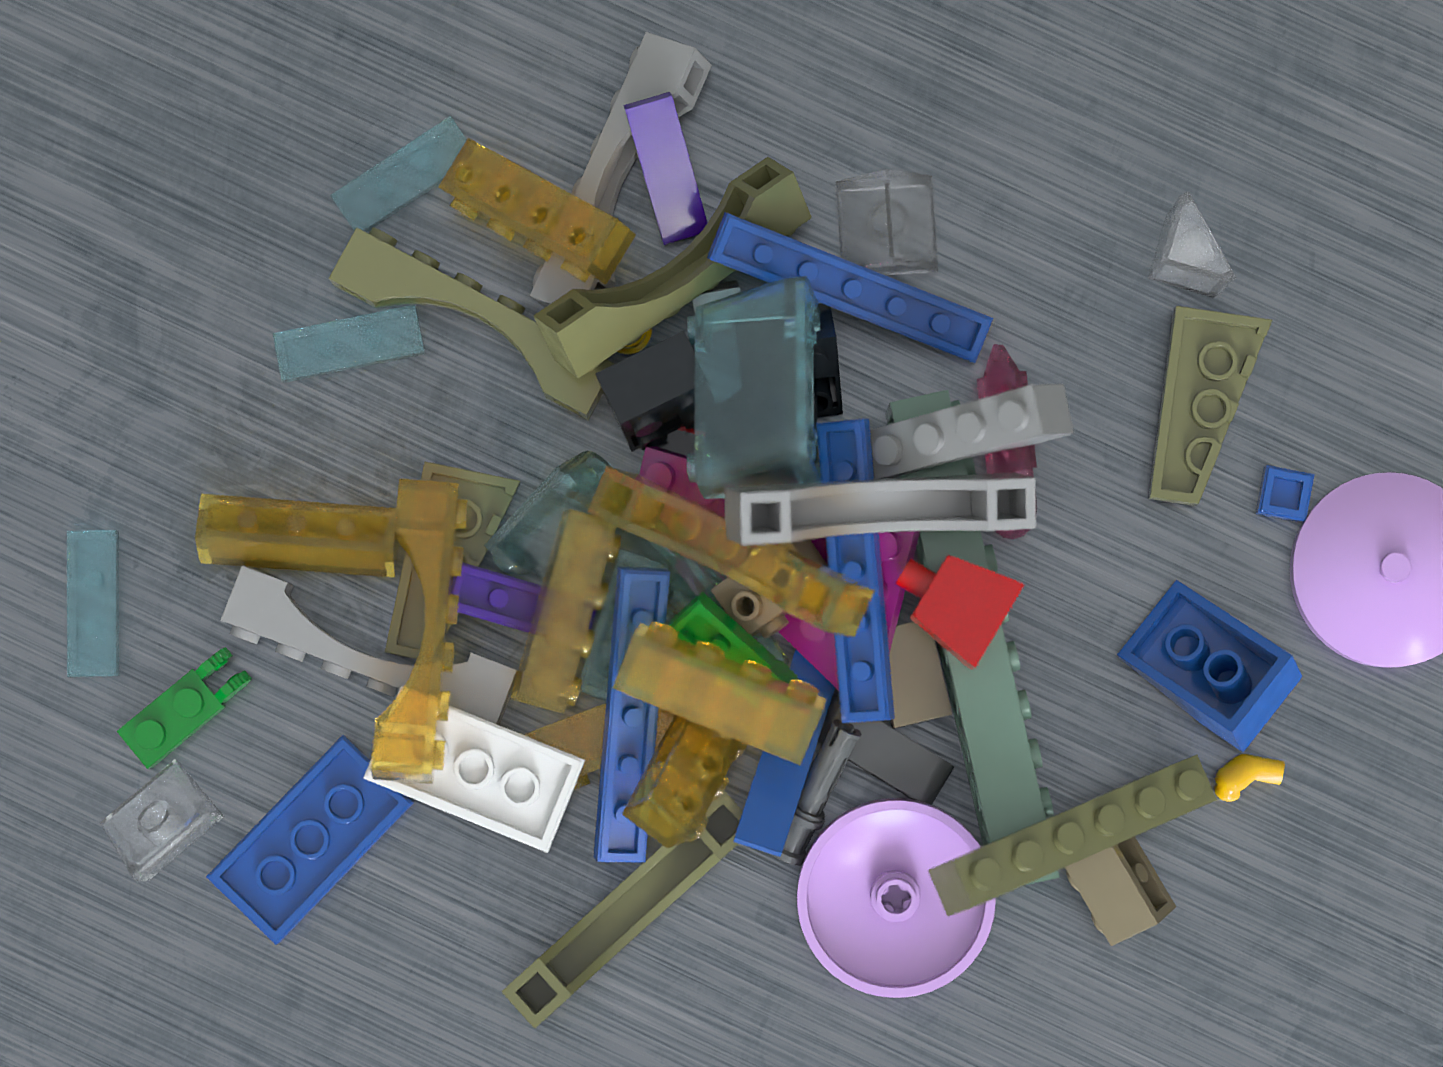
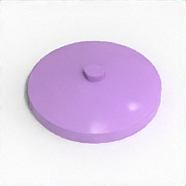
M1404 473L1369 474L1350 480L1330 491L1307 514L1305 522L1301 524L1296 534L1290 557L1292 592L1298 610L1310 630L1337 654L1360 664L1392 668L1421 663L1443 653V488L1420 477Z
M904 798L874 800L858 805L839 815L820 832L805 856L798 878L797 908L799 921L805 939L816 958L833 976L843 983L864 993L880 997L905 998L918 996L936 990L953 981L972 964L982 950L992 927L996 904L995 898L974 908L947 917L928 869L979 848V843L970 831L952 815L938 807L917 800Z

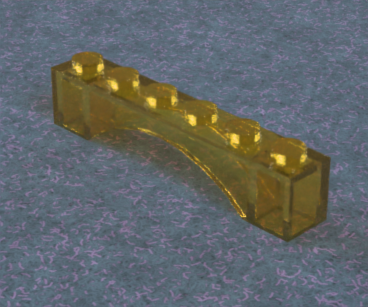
M606 466L587 511L629 533L677 552L743 584L772 601L784 611L825 632L855 637L875 591L779 543L740 545L726 539V520L724 516L636 473Z
M399 478L395 516L396 539L409 556L422 586L425 600V629L420 653L408 681L394 702L375 720L371 761L373 780L433 784L434 770H444L446 740H437L439 721H448L450 691H442L443 672H453L455 643L446 642L448 624H457L459 595L451 594L452 576H462L464 547L455 546L457 529H466L468 500L460 499L459 483Z

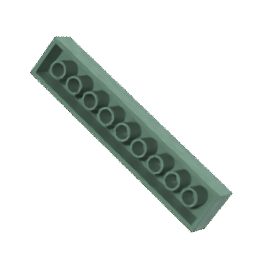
M948 390L890 402L885 414L887 425L958 406L960 402L959 400L951 402ZM973 457L905 474L899 476V478L975 475L976 471ZM920 531L916 546L918 561L933 572L937 573L946 556L951 555L998 573L992 544L983 545L981 531ZM1008 614L978 665L973 670L966 667L937 642L983 846L1041 822L1047 817L1054 816L1049 790L1047 787L1039 788L1035 772L1036 768L1043 767L1039 745L1036 738L1028 740L1024 720L1031 719L1028 697L1025 689L1017 691L1013 676L1014 672L1020 670L1016 645L1014 641H1005L1002 628L1005 622H1009ZM1057 870L1028 884L1059 878V872Z

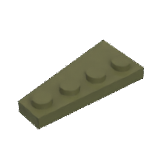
M1182 306L1174 308L1148 499L1193 506L1199 504L1221 450L1228 427L1234 418L1239 400L1256 363L1263 340L1272 323L1271 319Z
M424 462L385 653L434 663L458 613L443 608L456 563L460 561L480 567L521 483L519 480Z

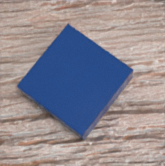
M1269 465L1264 466L1255 514L1299 523L1305 522L1314 474Z

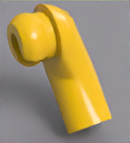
M1249 754L1237 755L1218 770L1215 776V794L1219 799L1231 802L1237 800L1240 797V791L1254 780L1280 785L1285 763L1284 761Z

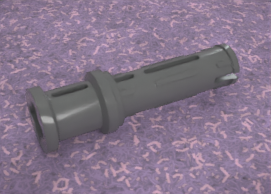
M838 719L833 720L826 738L807 774L781 857L775 856L776 858L792 865L800 866L803 864L807 854L805 850L815 830L822 829L825 823L823 809L853 748L862 735L859 729H854L853 733L851 732L854 728L852 724L842 723V720Z

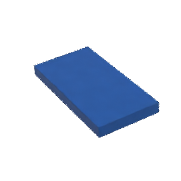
M342 735L206 876L275 945H278L415 803L404 794L364 779L371 760L345 735Z

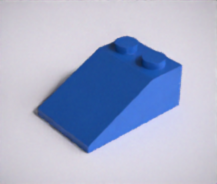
M1178 580L1173 583L1117 654L1120 660L1185 712L1242 753L1303 677L1293 655Z

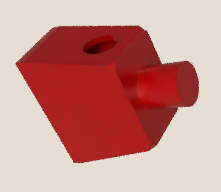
M951 555L946 556L937 573L910 558L895 583L920 598L910 619L971 670L978 665L1024 587V584L1017 580Z

